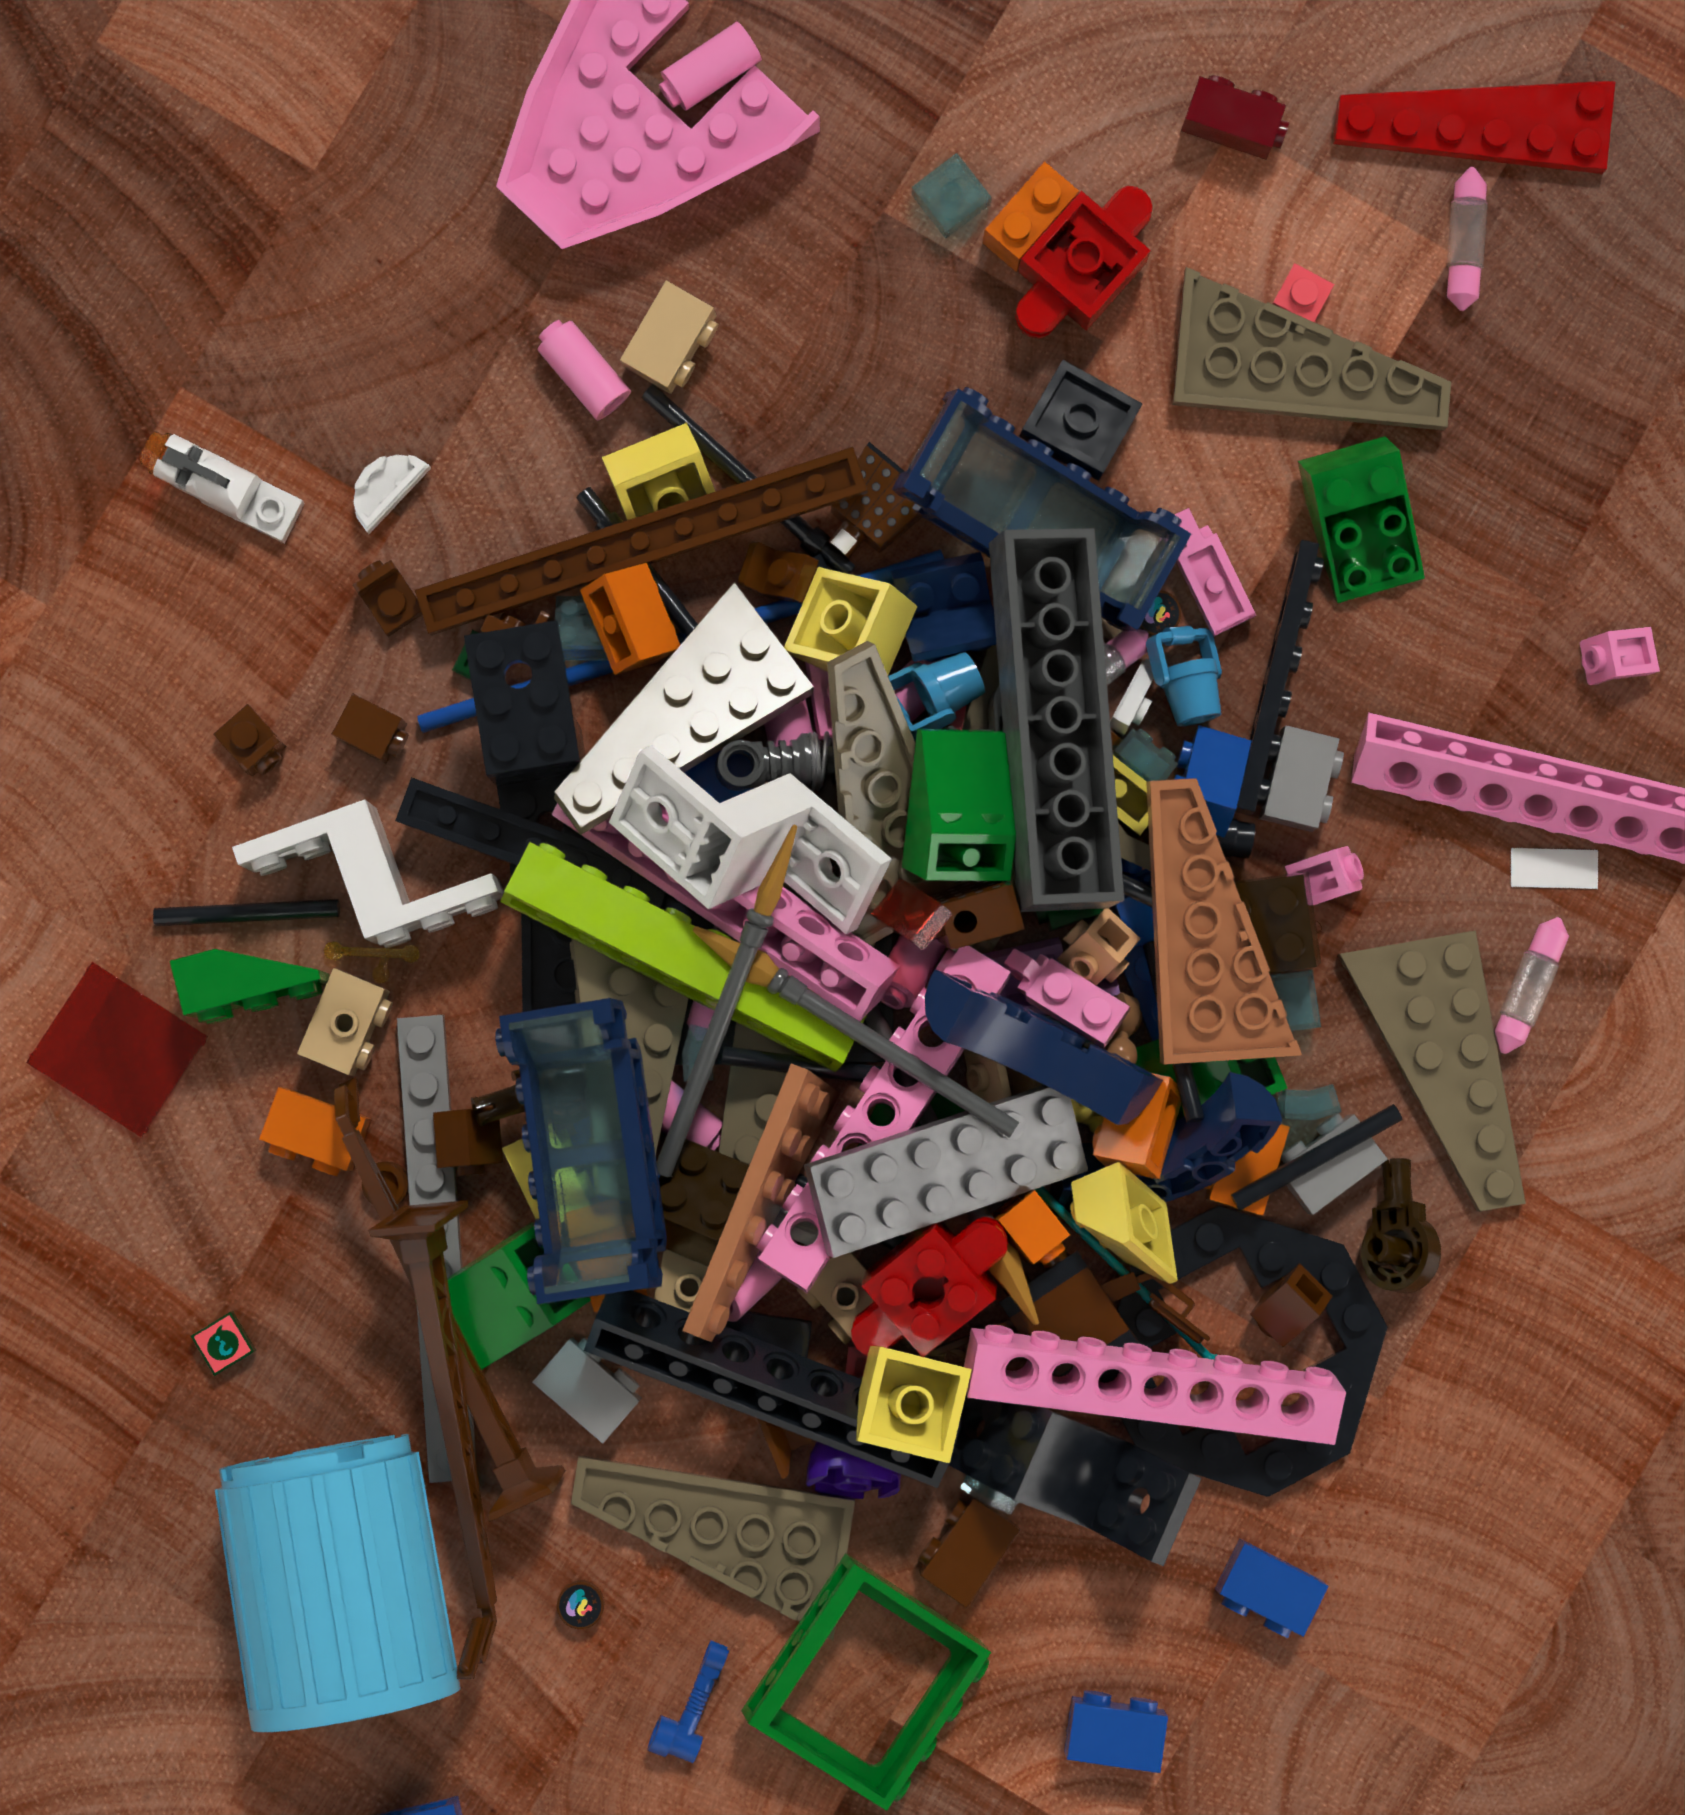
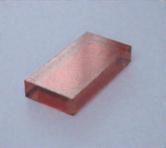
M902 878L896 882L871 913L883 925L921 950L928 946L952 915L941 903Z

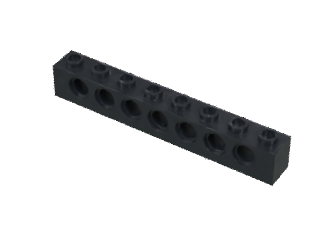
M633 1290L605 1294L585 1345V1352L933 1487H939L949 1463L856 1441L858 1400L862 1379L726 1326L710 1342L682 1331L690 1312ZM960 1418L957 1435L953 1447V1452L955 1449L963 1418Z

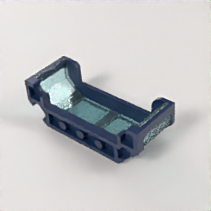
M964 387L963 391L955 389L946 392L942 399L945 404L907 471L900 473L892 490L898 496L907 498L915 503L912 509L921 517L990 558L989 542L1003 530L1094 528L1101 617L1108 621L1107 623L1110 626L1122 631H1138L1191 536V533L1180 527L1182 520L1162 508H1158L1155 513L1150 511L1138 512L1127 505L1130 499L1120 491L1108 486L1103 490L1090 482L1092 475L1083 468L1072 463L1064 466L1051 458L1054 452L1043 443L1034 439H1029L1027 443L1014 435L1015 427L1006 420L992 415L991 410L986 407L989 400L979 392L968 387Z
M606 998L499 1016L500 1028H497L495 1033L498 1053L501 1057L506 1056L511 1065H517L520 1068L521 1077L516 1079V1094L520 1105L525 1106L527 1124L522 1127V1140L525 1150L528 1153L531 1152L533 1171L529 1172L528 1185L532 1198L537 1200L539 1218L535 1220V1237L538 1245L544 1248V1255L536 1256L534 1265L528 1267L527 1270L529 1290L532 1295H536L537 1304L662 1287L663 1273L658 1265L657 1252L666 1251L667 1235L644 1068L637 1038L627 1039L625 1024L627 1012L621 1000Z

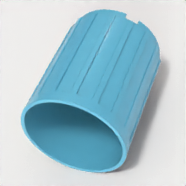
M402 1434L401 1437L395 1438V1435L307 1449L292 1452L293 1454L274 1458L266 1457L219 1469L222 1487L215 1489L251 1731L281 1732L350 1722L427 1704L455 1694L461 1689L460 1681L457 1679V1663L419 1452L411 1451L409 1434Z

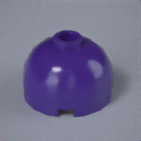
M816 1442L809 1457L806 1485L810 1487L815 1484V1491L820 1494L853 1499H864V1492L878 1489V1498H886L899 1492L901 1474L823 1443Z

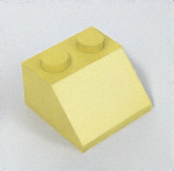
M687 423L602 457L627 520L715 492L699 447Z
M818 567L784 648L789 655L828 672L827 662L869 641L876 645L887 675H889L917 605L890 583Z
M1120 1162L1071 1182L1073 1202L1070 1204V1210L1075 1223L1080 1228H1085L1098 1239L1102 1247L1109 1248L1124 1262L1168 1284L1178 1281L1167 1204L1163 1199Z
M870 1346L859 1390L856 1441L950 1463L972 1369L880 1346Z

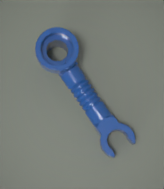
M710 1640L699 1668L694 1688H692L688 1698L689 1701H687L680 1720L675 1721L660 1715L651 1734L647 1751L664 1758L667 1754L694 1763L703 1740V1736L695 1734L701 1718L700 1715H702L704 1706H706L708 1701L707 1698H709V1694L729 1653L727 1646Z

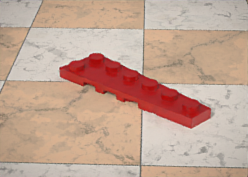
M1615 81L1340 95L1337 103L1333 144L1603 174L1607 170Z

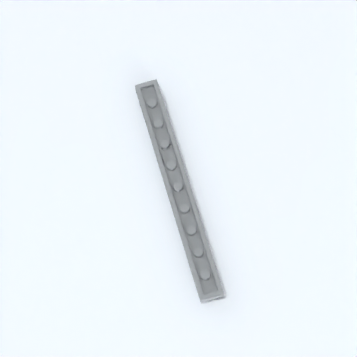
M445 1015L397 1018L410 1205L458 1201L456 1167L437 1168L433 1112L451 1111ZM459 1215L444 1225L448 1249L443 1252L447 1278L463 1268ZM417 1307L429 1483L452 1481ZM467 1405L476 1461L474 1420L470 1412V1409Z

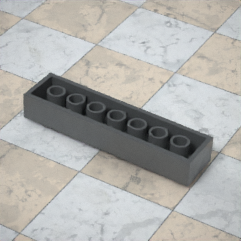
M1094 528L1003 530L989 542L1003 732L1006 733L1016 830L1013 856L1016 900L1020 912L1109 908L1125 900Z

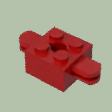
M1125 186L1119 189L1103 208L1081 190L1020 260L1018 272L1033 286L1018 302L1015 320L1023 334L1037 339L1048 336L1066 315L1087 331L1146 265L1151 250L1136 238L1149 223L1153 209L1151 199L1144 190L1134 186Z
M981 1217L973 1221L956 1236L943 1221L917 1229L866 1270L862 1288L874 1302L860 1312L853 1321L851 1337L856 1349L868 1355L870 1346L890 1349L905 1337L916 1351L924 1357L996 1300L997 1284L986 1271L1006 1254L1008 1239L1007 1232L1002 1224L993 1218Z

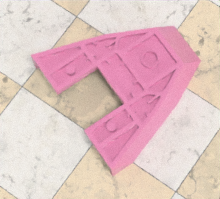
M571 0L526 91L496 187L561 249H565L659 216L820 132V116L815 111L807 115L754 65L691 129L629 71L690 9L689 3L686 0Z

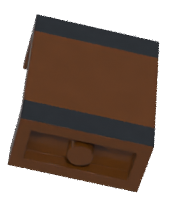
M1065 1249L1052 1261L1043 1265L1046 1271L1032 1280L1025 1273L1039 1320L1038 1325L1031 1323L1006 1290L1002 1288L1007 1297L999 1303L1019 1334L1031 1335L1033 1331H1046L1056 1334L1061 1340L1076 1342L1080 1337H1092L1105 1342L1107 1346L1122 1348L1126 1343L1140 1344L1078 1250L1069 1255ZM1064 1363L1057 1366L1052 1375L1055 1377L1067 1375L1072 1370L1073 1364Z

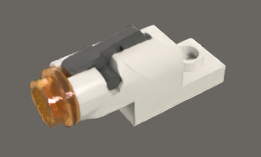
M155 431L147 440L141 453L140 464L148 468L149 474L199 499L204 505L284 544L305 504L303 500L261 480L259 476L170 432L163 435Z

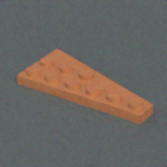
M1197 778L1146 781L1160 1063L1180 1064L1302 1055L1298 1042L1294 1039L1286 1019L1287 1013L1282 1000L1278 998L1269 974V966L1246 906L1241 901L1233 880L1235 877L1230 864L1226 861L1216 836L1217 830Z
M792 1063L789 1067L682 1331L710 1342L713 1341L716 1334L719 1335L723 1331L729 1318V1308L759 1252V1249L756 1247L767 1228L774 1223L781 1207L795 1187V1180L840 1095L837 1090L808 1069Z

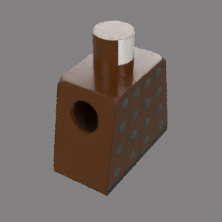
M870 442L864 447L858 458L868 493L831 505V513L842 522V525L827 542L847 559L851 557L863 541L879 553L882 552L923 518L912 509L915 503L907 498L898 496L892 490L900 473L905 471Z
M968 881L926 897L929 912L907 918L908 930L914 945L937 939L938 942L950 950L1025 929L1013 886L1007 881ZM960 912L959 919L953 923L954 917Z

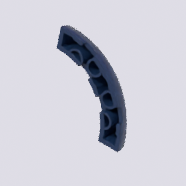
M936 969L934 970L925 993V1014L932 1030L944 1042L967 1049L1018 1071L1073 1099L1117 1125L1127 1124L1136 1118L1150 1103L1163 1081L1162 1079L1116 1053H1110L1093 1044H1090L1088 1049L1083 1047L1086 1039L1081 1034L997 993L991 992L989 994L977 988L973 990L971 989L972 985L968 981Z
M1229 1072L1218 1090L1202 1104L1205 1117L1203 1120L1187 1123L1185 1116L1176 1120L1160 1179L1140 1175L1135 1176L1161 1199L1169 1202L1210 1186L1233 1173L1236 1168L1235 1162L1250 1151L1255 1153L1261 1151L1282 1123L1281 1112L1276 1099L1262 1084L1248 1076ZM1082 1143L1088 1171L1051 1183L1050 1194L1070 1214V1204L1073 1202L1071 1182L1105 1168L1093 1155V1143ZM1051 1208V1211L1053 1212V1214H1054V1215H1058V1214Z

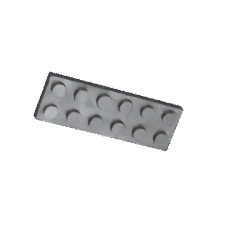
M1042 1085L991 1102L990 1104L1019 1121L1010 1138L969 1112L964 1111L805 1164L804 1168L827 1255L836 1258L1088 1171L1071 1098L1046 1085Z

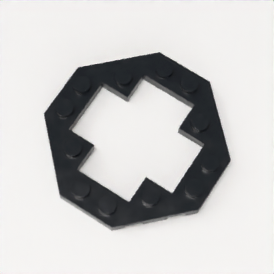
M1218 1205L1171 1229L1178 1280L1237 1248L1240 1249L1261 1288L1284 1277L1300 1263L1332 1295L1324 1310L1344 1346L1343 1349L1309 1367H1319L1331 1371L1345 1389L1346 1396L1335 1445L1275 1437L1245 1453L1234 1432L1195 1427L1182 1434L1176 1424L1120 1417L1134 1445L1192 1474L1266 1497L1283 1490L1350 1454L1388 1326L1344 1244ZM1130 1265L1129 1272H1134L1135 1276L1146 1273ZM1153 1278L1141 1283L1150 1293L1164 1301L1159 1292L1163 1288L1161 1284ZM1137 1292L1119 1300L1117 1311L1140 1344L1150 1348L1177 1333L1161 1315L1149 1307V1304ZM1107 1370L1101 1374L1099 1379L1102 1383L1111 1382L1117 1377L1119 1370ZM1152 1377L1147 1380L1144 1386L1147 1389L1157 1387Z

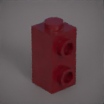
M1212 75L1207 79L1199 76L1181 129L1182 132L1267 160L1272 146L1281 149L1290 123L1281 120L1286 108L1285 104L1277 102L1276 96L1265 91L1253 90L1252 93L1234 88L1235 84L1224 77Z

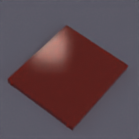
M92 962L86 968L85 974L34 1051L29 1054V1059L26 1063L133 1133L143 1137L148 1132L150 1124L200 1048L206 1044L208 1036L95 962Z

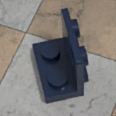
M981 552L891 571L893 586L917 605L905 635L912 661H938L946 655L968 650L972 652L984 651L997 644L994 609L990 600L984 559Z

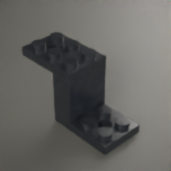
M557 620L464 636L486 775L497 786L500 810L536 823L543 814L554 811L557 805L554 799L555 790L586 755L582 729L573 714ZM515 663H524L532 670V679L523 688H513L506 682V672ZM563 823L561 832L589 841ZM509 863L512 877L517 866Z
M967 1395L965 1396L961 1413L963 1421L949 1466L1014 1501L1089 1528L1141 1557L1164 1566L1202 1478L1108 1431L1051 1408L968 1398ZM984 1420V1429L980 1436L977 1437V1428L980 1422ZM1149 1494V1506L1141 1514V1503L1144 1497Z

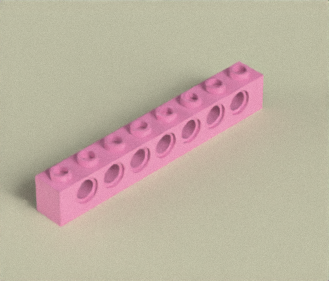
M1368 713L1354 754L1352 783L1363 785L1373 790L1397 793L1419 801L1426 800L1451 806L1460 811H1472L1496 817L1506 822L1526 824L1542 828L1548 832L1588 839L1594 843H1605L1630 849L1639 854H1651L1685 864V788Z
M557 803L552 816L578 832ZM659 804L662 810V819L668 823L667 810ZM610 818L582 834L589 841L741 943L740 937L745 921H749L746 918V914L750 908H754L760 886L711 909H707L609 823ZM783 887L780 899L771 914L774 918L771 927H766L768 933L761 948H758V950L766 952L779 969L784 968L788 971L789 976H794L804 983L808 989L853 1018L861 1021L882 1000L900 965L853 933L845 934L817 909Z
M969 945L959 948L957 952L948 949L936 970L968 981L972 985L971 989L973 990L977 988L989 994L994 992L999 995L1008 983L1011 973ZM924 987L910 1008V1012L915 1014L906 1030L898 1027L890 1041L948 1076L965 1049L946 1042L937 1047H927L921 1043L918 1037L920 1031L924 1027L930 1026L925 1014V993L927 989ZM888 1061L884 1063L881 1069L873 1066L859 1087V1090L865 1094L857 1107L854 1109L848 1105L844 1109L833 1128L839 1132L830 1148L822 1145L811 1162L841 1153L851 1143L865 1145L913 1129L937 1092L919 1081L910 1087L899 1085L893 1078L897 1067ZM884 1103L892 1107L895 1112V1118L889 1125L876 1126L868 1118L869 1110L876 1104ZM807 1182L804 1188L798 1184L793 1188L782 1206L784 1210L788 1211L787 1215L778 1228L773 1224L767 1228L756 1248L762 1251L758 1258L762 1265L808 1294L831 1257L826 1253L809 1183ZM800 1222L813 1223L818 1229L816 1241L808 1246L796 1244L791 1238V1232L795 1225Z
M987 1325L985 1329L971 1328L964 1363L965 1368L972 1369L966 1392L968 1398L1335 1445L1346 1396V1391L1331 1371L1319 1367H1307L1304 1372L1289 1370L1286 1365L1274 1361H1262L1260 1366L1244 1364L1242 1360L1229 1355H1217L1215 1360L1198 1358L1195 1353L1183 1349H1171L1168 1354L1152 1352L1149 1347L1137 1343H1126L1123 1348L1107 1346L1105 1342L1092 1337H1080L1076 1342L1061 1340L1056 1334L1046 1331H1033L1031 1335L1015 1334L1010 1328L1000 1325ZM1024 1357L1027 1359L1025 1366L1017 1371L1006 1369L1007 1364L1014 1358ZM1064 1363L1073 1364L1072 1370L1067 1375L1062 1377L1052 1375L1057 1366ZM1110 1369L1119 1370L1117 1377L1113 1381L1108 1383L1098 1381L1101 1374ZM1156 1375L1165 1376L1163 1382L1158 1387L1153 1389L1144 1388L1145 1383L1151 1377ZM1202 1381L1210 1382L1205 1392L1198 1395L1190 1394L1195 1384ZM1244 1388H1255L1250 1398L1242 1401L1236 1400L1238 1393ZM1293 1393L1300 1394L1299 1399L1293 1405L1281 1406L1283 1400L1288 1395Z

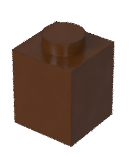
M352 693L331 733L338 740L385 764L390 756L395 758L399 756L409 736V733L404 731L407 723L401 717Z
M493 1107L481 1108L475 1111L473 1109L433 1112L437 1168L456 1167L457 1176L484 1174V1164L503 1163L500 1120L480 1127L475 1118V1115L491 1110Z
M1299 1263L1263 1294L1250 1315L1257 1321L1260 1330L1265 1335L1274 1338L1284 1347L1321 1315L1331 1300L1332 1295Z

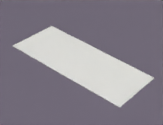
M1511 848V887L1598 889V850Z

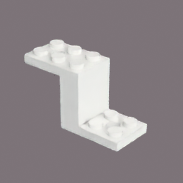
M653 746L639 751L609 820L613 827L707 909H711L760 886L792 825H796L797 831L784 882L845 934L858 929L892 860L791 773L719 803ZM659 803L667 810L668 823L662 819V810ZM830 858L839 865L841 871L840 878L832 873Z
M365 799L232 847L239 866L252 872H260L261 876L285 869L287 867L285 860L303 856L304 860H309L325 855L331 851L329 844H331L364 939L379 944V946L384 945L385 948L397 946L411 940L409 932L422 927L423 930L428 929L429 933L455 924L453 916L466 911L472 917L491 912L498 908L496 901L500 900L504 893L500 880L490 873L410 902L377 808Z

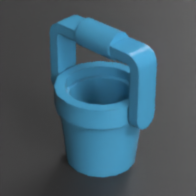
M1191 626L1165 628L1163 632L1148 638L1146 648L1154 680L1160 688L1164 689L1177 726L1196 725L1221 716L1217 679L1221 677L1222 669L1212 632L1207 628L1193 629ZM1193 641H1198L1202 659L1167 667L1162 644L1173 646L1191 644Z
M966 652L930 665H922V663L917 662L888 676L893 690L913 682L926 711L930 715V717L912 725L909 714L898 699L914 741H916L917 729H941L951 724L956 719V711L985 693V686L981 675Z

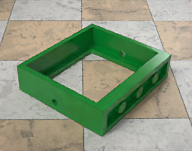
M845 1553L741 1712L748 1724L887 1811L893 1801L898 1802L906 1794L911 1783L910 1775L920 1761L925 1762L933 1753L937 1744L936 1736L945 1722L953 1721L958 1715L963 1704L962 1696L970 1684L977 1683L985 1674L989 1665L988 1657L991 1651L981 1640ZM858 1591L947 1647L950 1652L943 1667L880 1762L874 1765L865 1762L781 1708Z

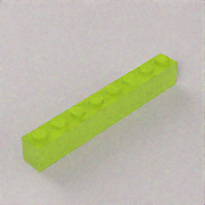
M529 842L504 890L501 903L715 1011L731 967L693 932L695 926L690 924L692 920L689 916L674 908H666L664 911L650 904V898L638 889L630 886H625L621 889L607 882L608 877L597 868L589 865H582L580 868L564 860L565 854L549 844L541 843L537 846ZM708 929V931L731 939L729 936L720 931ZM745 982L731 1019L821 1064L833 1072H836L843 1065L854 1043L853 1039L804 1008L779 997V993L771 994L767 987ZM866 1016L860 1021L861 1023L864 1022Z

